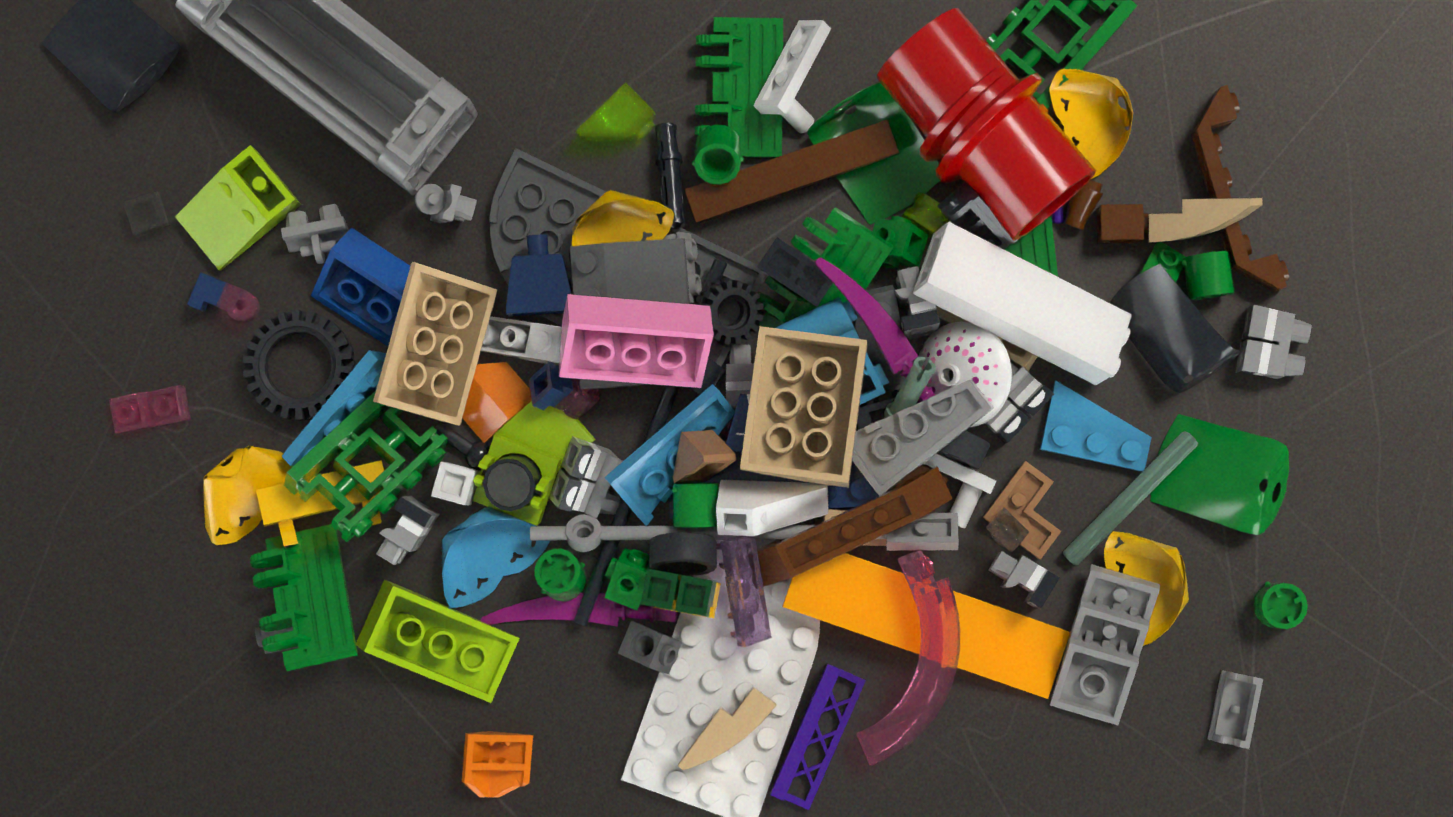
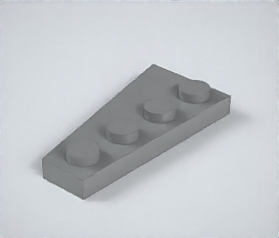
M968 380L856 431L852 461L880 496L892 489L994 409V407L973 380Z

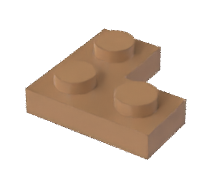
M1024 461L982 518L1037 559L1041 560L1061 531L1033 509L1054 481L1027 461Z

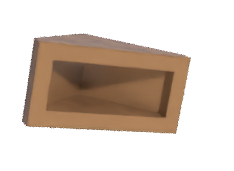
M713 430L681 432L673 474L674 483L705 482L736 461L735 453Z

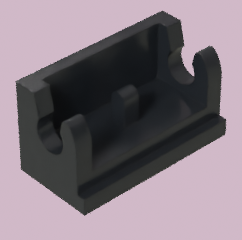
M965 182L937 205L940 211L954 225L992 244L995 243L994 245L1002 249L1019 240H1012L986 203Z
M778 237L757 266L760 270L816 307L820 305L824 296L833 285V282L817 267L814 261Z

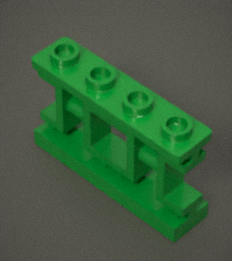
M1029 0L1021 11L1015 7L1002 23L1006 28L998 37L992 33L986 41L997 52L1020 24L1025 21L1028 25L1021 32L1020 37L1031 45L1032 48L1022 59L1007 48L1000 56L1004 62L1007 61L1024 77L1037 73L1032 68L1042 56L1055 67L1067 57L1070 62L1064 69L1083 70L1138 5L1132 0H1073L1067 7L1060 0H1049L1043 6L1040 3L1041 0ZM1088 4L1101 15L1111 5L1115 7V11L1086 43L1082 38L1091 27L1078 15ZM1051 10H1054L1078 31L1059 54L1032 32ZM1063 75V81H1061L1059 86L1068 80L1065 75ZM1041 77L1043 80L1041 81L1039 87L1042 85V83H1043L1044 80H1045L1043 77ZM1050 85L1041 95L1037 91L1033 95L1039 104H1044L1047 109L1052 105L1049 92Z
M376 391L287 471L284 486L293 495L298 492L304 502L319 491L340 511L333 518L331 527L336 531L339 530L342 533L341 538L346 542L354 535L358 538L364 535L372 526L373 522L371 519L379 512L382 514L387 513L398 500L396 496L404 488L410 491L421 480L422 475L420 473L428 466L432 468L437 466L447 454L445 447L448 438L444 434L439 436L437 430L432 426L419 437L398 418L403 410L373 402ZM383 413L382 422L393 431L385 440L369 427ZM402 442H405L417 454L427 447L399 474L404 467L405 459L395 449ZM367 445L390 465L372 483L366 480L348 463ZM333 459V468L344 477L335 486L319 473ZM354 487L368 500L379 492L349 521L354 515L356 507L345 496Z

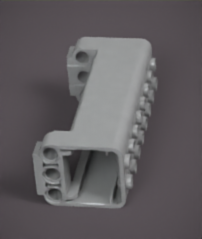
M341 0L176 1V7L196 27L412 196L417 193L419 188L425 185L478 115L473 103L466 95L443 77L439 78Z

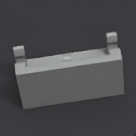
M1221 670L1208 740L1249 749L1263 679Z

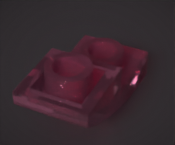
M185 385L109 399L115 434L191 420Z

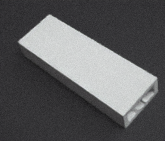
M947 222L933 234L913 291L914 295L982 329L988 330L996 336L1094 385L1101 383L1109 377L1112 378L1117 373L1121 364V359L1118 358L1121 347L1124 346L1130 335L1128 325L1132 314L950 222Z

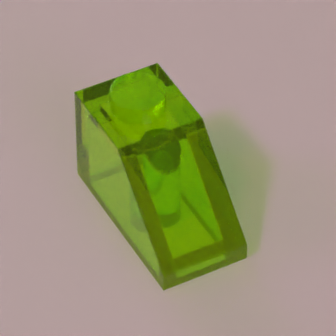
M625 82L575 132L581 141L632 142L637 136L643 139L655 127L652 121L656 118V114Z

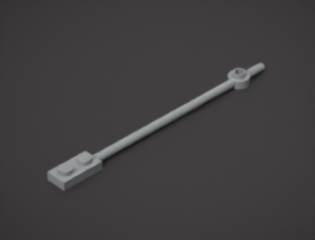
M928 513L922 518L876 539H886L887 551L958 550V513ZM578 515L572 518L566 526H531L530 540H567L568 545L572 549L579 552H587L595 549L601 543V540H651L652 537L675 532L705 534L713 537L715 540L787 539L815 525H789L756 536L718 535L717 527L601 526L595 517Z

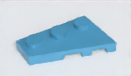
M1054 381L1052 388L1054 395L1050 398L1039 450L1143 472L1152 437L1058 381Z

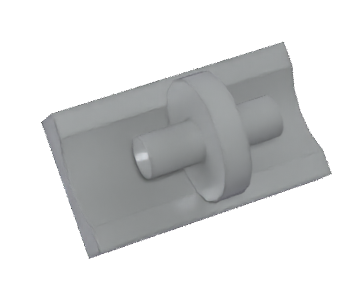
M427 184L419 188L415 195L417 208L424 214L431 215L430 221L437 223L451 222L453 220L464 222V220L471 221L477 200L460 195L462 187L454 184L441 187L436 184Z
M336 204L322 206L319 209L321 221L308 223V217L304 211L287 213L286 227L281 228V233L289 253L300 251L302 257L314 255L317 264L325 263V253L330 252L331 248L349 231L344 216H341Z

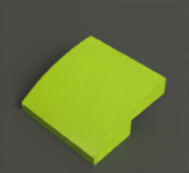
M562 400L555 407L548 406L545 410L532 406L531 401L494 434L502 435L561 458L559 470L563 468L561 465L572 436L590 443L596 440Z

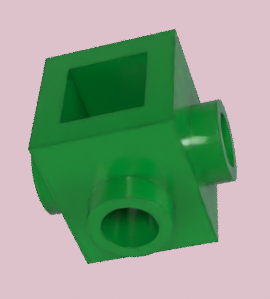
M891 216L890 220L876 218L872 232L894 246L882 266L889 269H898L899 265L918 266L919 268L928 234L903 217Z
M625 548L619 559L613 557L605 575L606 578L611 580L604 598L638 610L641 605L647 569H650L649 555L641 550Z

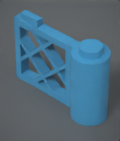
M840 297L776 327L777 329L860 339L852 323L858 317L849 301L842 302ZM867 352L864 374L871 377L876 388L861 394L860 405L886 393L883 385L889 383L881 364L878 363L873 366Z

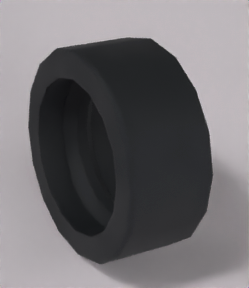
M964 431L937 452V454L961 465L979 470L990 444L984 439Z
M675 532L652 537L649 542V568L685 576L708 574L717 568V541L711 536L699 533Z

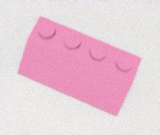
M567 294L562 320L559 377L701 388L714 335L710 306Z

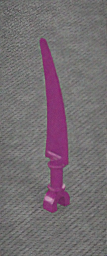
M817 258L815 261L817 267L835 284L861 317L882 351L893 375L901 370L900 376L906 378L913 366L912 361L918 355L898 325L883 307L857 282L825 259ZM925 386L918 399V403L936 395L932 392V387Z
M580 593L570 601H557L549 596L524 601L483 616L480 621L491 625L523 620H574L584 593ZM599 593L588 622L617 627L619 617L622 618V621H625L626 618L648 619L651 623L654 620L676 622L678 621V612L646 605H640L638 610H634L604 598L606 593Z

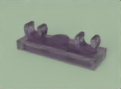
M736 536L716 544V549L722 550L723 562L719 563V567L725 569V581L731 611L727 615L729 619H733L735 628L734 631L730 632L731 636L736 638L737 646L747 647L772 638L755 536Z

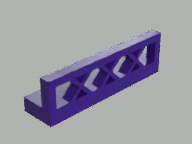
M826 663L771 788V796L783 801L785 799L807 810L810 809L865 684V679ZM838 676L856 683L849 698L836 702L832 689ZM830 696L833 704L825 707ZM847 703L843 715L841 716L838 706ZM834 708L839 724L836 730L822 735L818 726L821 714ZM816 729L818 737L811 739L814 730ZM833 736L827 749L824 739ZM820 741L825 756L822 762L807 767L803 756L807 746ZM800 762H802L804 769L797 771ZM818 769L813 781L810 771ZM806 773L811 787L804 800L788 793V789L794 777Z

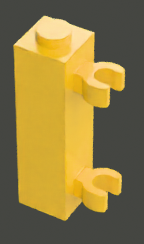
M382 460L353 468L372 483L388 467L383 468ZM337 471L321 474L333 486L344 478ZM284 483L256 490L264 527L278 523L284 547L298 544L292 520L337 509L319 491L304 502L298 492L293 495L284 486ZM354 487L345 497L353 505L362 503V507H364L379 492L368 500ZM380 513L371 519L373 522L372 526L382 523Z

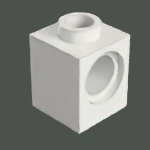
M440 462L431 496L462 505H471L476 490L473 480L480 471L449 462Z

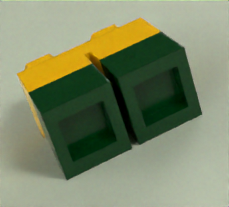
M647 569L641 604L714 619L721 583Z

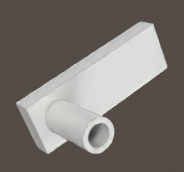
M824 20L798 21L753 105L761 114H781L799 133L808 131L814 123V118L795 99V96L831 30Z
M936 453L923 464L932 468L938 466L939 471L963 481L949 513H958V526L966 528L982 491L991 494L996 480Z

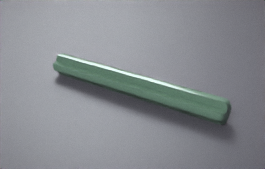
M1182 432L1063 551V555L1073 565H1079L1197 447V440L1190 433Z

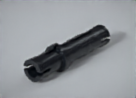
M669 122L660 123L655 126L657 139L655 165L659 168L661 204L671 209L674 213L673 224L670 229H679L685 226L680 177V165L683 163L682 154L678 149L677 125Z

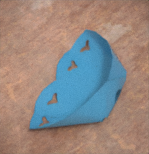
M492 507L483 508L469 516L463 523L447 532L442 539L444 596L449 608L464 607L487 597L496 589L503 576L519 573L533 564L547 548L550 540L536 541L535 546L532 547L530 527L535 525ZM514 552L523 555V558H517L513 563L510 562ZM477 578H488L487 582L481 583L480 588H477ZM457 589L466 593L464 596L458 595L457 598H453Z

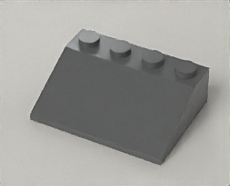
M685 238L570 246L574 295L690 304ZM580 379L581 389L650 385Z

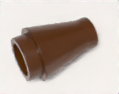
M1090 180L1068 201L1064 220L1065 224L1084 230L1087 220L1103 196V193H1100L1103 184Z

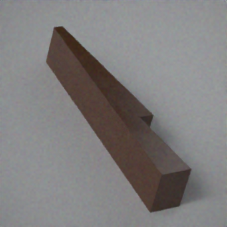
M884 120L739 170L736 177L728 183L719 185L704 182L685 189L696 223L703 224L900 153L889 121Z

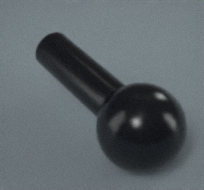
M438 421L434 426L439 436L444 434L448 438L447 443L465 455V461L471 468L481 470L478 465L484 455L488 454L490 447L483 442L472 443Z

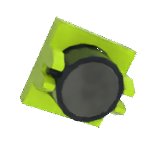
M496 434L493 437L488 454L484 455L478 465L481 471L473 480L477 488L472 501L538 526L541 523L562 459Z

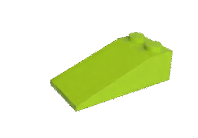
M384 579L356 645L368 654L491 703L520 638Z

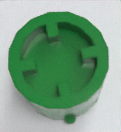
M725 125L706 127L696 138L695 160L692 161V166H695L697 174L710 184L720 185L734 179L740 170V163L744 161V158L741 156L739 136L733 129Z
M1228 251L1208 252L1182 258L1187 294L1190 300L1209 299L1234 294L1230 266L1231 257Z
M673 483V527H717L716 504L719 483Z
M552 549L545 552L535 565V578L538 585L542 588L541 593H546L550 598L557 601H570L576 598L583 591L586 584L585 563H580L571 552L564 549Z
M1267 581L1254 599L1255 615L1260 622L1268 627L1280 629L1293 628L1300 624L1307 614L1308 604L1306 596L1300 588L1293 584L1270 583Z

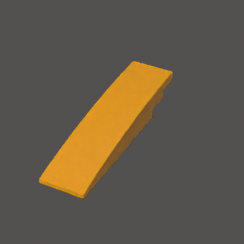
M847 553L792 577L782 607L1047 699L1071 633Z

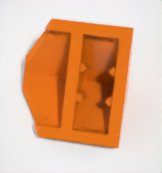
M507 362L477 364L462 418L482 442L486 443L501 427L532 401L530 388Z
M493 731L465 733L462 782L478 797H501L520 786L523 787L529 784L533 735Z

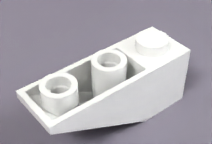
M490 316L481 351L544 364L549 361L559 365L562 327Z
M721 480L716 504L718 535L756 536L827 515L829 511L828 485L802 482Z

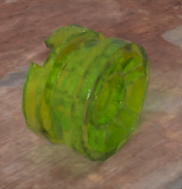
M917 192L913 198V206L906 208L901 215L927 233L930 239L947 222L952 223L937 207L940 203L921 192Z

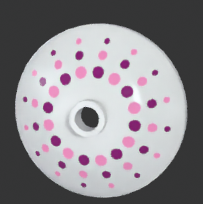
M953 322L944 325L932 333L926 340L918 356L926 358L921 368L924 370L929 360L936 366V370L928 381L927 387H932V392L937 395L968 380H973L994 409L971 427L979 426L992 419L1007 400L1012 381L1009 355L1001 340L994 333L970 322ZM950 369L954 374L952 381L949 379Z

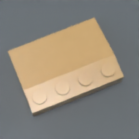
M412 262L373 402L460 426L497 289Z
M759 326L740 470L849 488L867 340Z

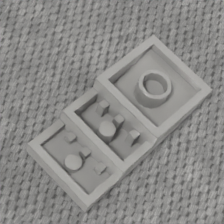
M1091 564L1064 652L1050 706L1119 725L1139 664V656L1149 629V621L1160 591V584Z

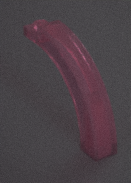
M922 550L898 558L919 614L921 628L919 661L913 680L897 706L873 726L856 733L870 766L898 753L927 729L945 703L957 671L960 653V622L955 595L948 577L935 582L933 564L929 557L923 554Z

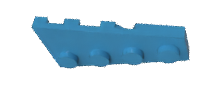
M369 350L284 452L282 457L290 466H294L376 391L386 353Z
M712 384L604 478L643 524L647 526L654 517L651 513L659 502L665 503L673 493L671 487L674 483L673 474L681 432L713 430L719 435L734 416L735 410Z

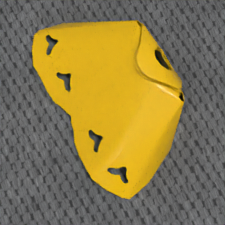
M1060 69L1056 72L1049 88L1052 106L1056 116L1064 126V133L1071 141L1073 136L1079 141L1076 147L1095 168L1096 173L1091 178L1093 179L1101 175L1117 160L1123 151L1131 131L1132 105L1128 93L1117 78L1077 69ZM1063 75H1065L1068 80L1059 86L1061 81H1063ZM1119 97L1124 99L1125 105H1127L1126 109L1119 106ZM1061 98L1069 100L1067 111H1065V104L1061 101Z
M610 190L605 192L576 219V224L572 229V246L641 241L643 232L653 234L647 237L646 240H662L670 231L674 213L659 202ZM665 212L666 214L662 217V224H660L657 214Z
M247 446L244 449L239 448L205 475L203 479L205 528L212 543L223 545L236 542L259 525L262 516L256 490L285 483L286 472L293 466H290L282 457L284 453L254 446ZM232 459V461L228 465L223 466L225 463ZM250 516V519L245 520L243 525L239 526V517ZM219 528L229 532V534L221 533L219 536H216Z
M1113 531L1109 535L1104 547L1106 569L1119 572L1120 567L1116 564V561L1125 564L1123 574L1160 584V591L1149 621V629L1143 646L1151 644L1172 626L1189 600L1184 561L1176 547L1130 533ZM1120 537L1124 544L1115 548V545L1118 544L1117 538Z

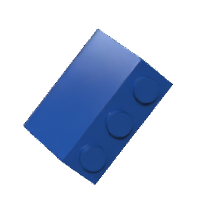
M351 228L331 248L311 293V297L386 346H389L410 265Z

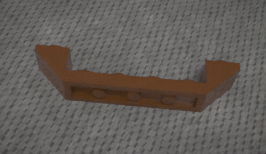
M1228 85L1221 86L1213 94L1191 134L1210 199L1231 198L1229 188L1232 187V178L1229 169L1222 167L1219 154H1222L1223 150L1220 138L1217 133H1212L1214 128L1233 123L1237 119L1236 113L1240 111L1237 96L1234 92L1230 93ZM1237 221L1219 230L1224 249L1229 252L1231 257L1230 266L1232 270L1273 293L1287 288L1285 281L1289 280L1288 269L1284 260L1279 261L1278 254L1250 261L1248 255L1252 254L1251 243L1247 234L1242 235L1239 222Z
M938 466L906 480V484L779 543L774 541L744 555V559L758 588L801 574L918 520L953 499Z

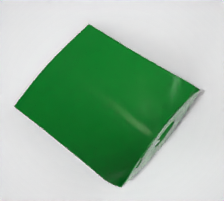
M880 82L841 101L822 115L807 131L811 142L815 145L884 120L889 121L900 154L836 176L869 225L875 223L876 218L885 219L913 204L940 181L936 175V169L940 163L938 160L926 162L921 157L920 147L924 142L922 135L911 118ZM852 100L849 104H847V105L844 106L843 108L839 109L838 111H835L836 109H838L840 106H842V105L845 104L846 102ZM856 105V111L853 114L848 115L845 113L847 109Z
M1178 414L1162 443L1158 456L1184 431L1190 433L1197 440L1198 445L1151 492L1150 502L1241 532L1255 535L1264 533L1274 521L1286 493L1289 474V451L1287 446L1272 438ZM1263 479L1268 481L1265 492L1259 489V484ZM1280 482V493L1276 502L1273 503V491L1276 484Z

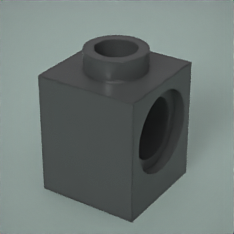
M631 620L618 654L648 668L669 674L678 658V651L682 641Z

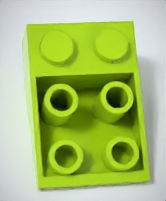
M250 145L226 164L175 218L217 269L221 271L287 217V213L295 211L302 204L260 153Z

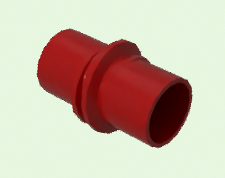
M953 8L939 15L911 36L883 64L877 74L879 82L926 136L920 147L921 157L926 162L942 159L936 169L938 179L942 183H951L962 179L972 187L990 208L1002 228L1013 241L1032 231L1059 210L1096 173L1095 168L1048 114L1049 110L1044 104H1039L1033 97L1043 80L1039 74L1034 73L1018 79L959 8Z

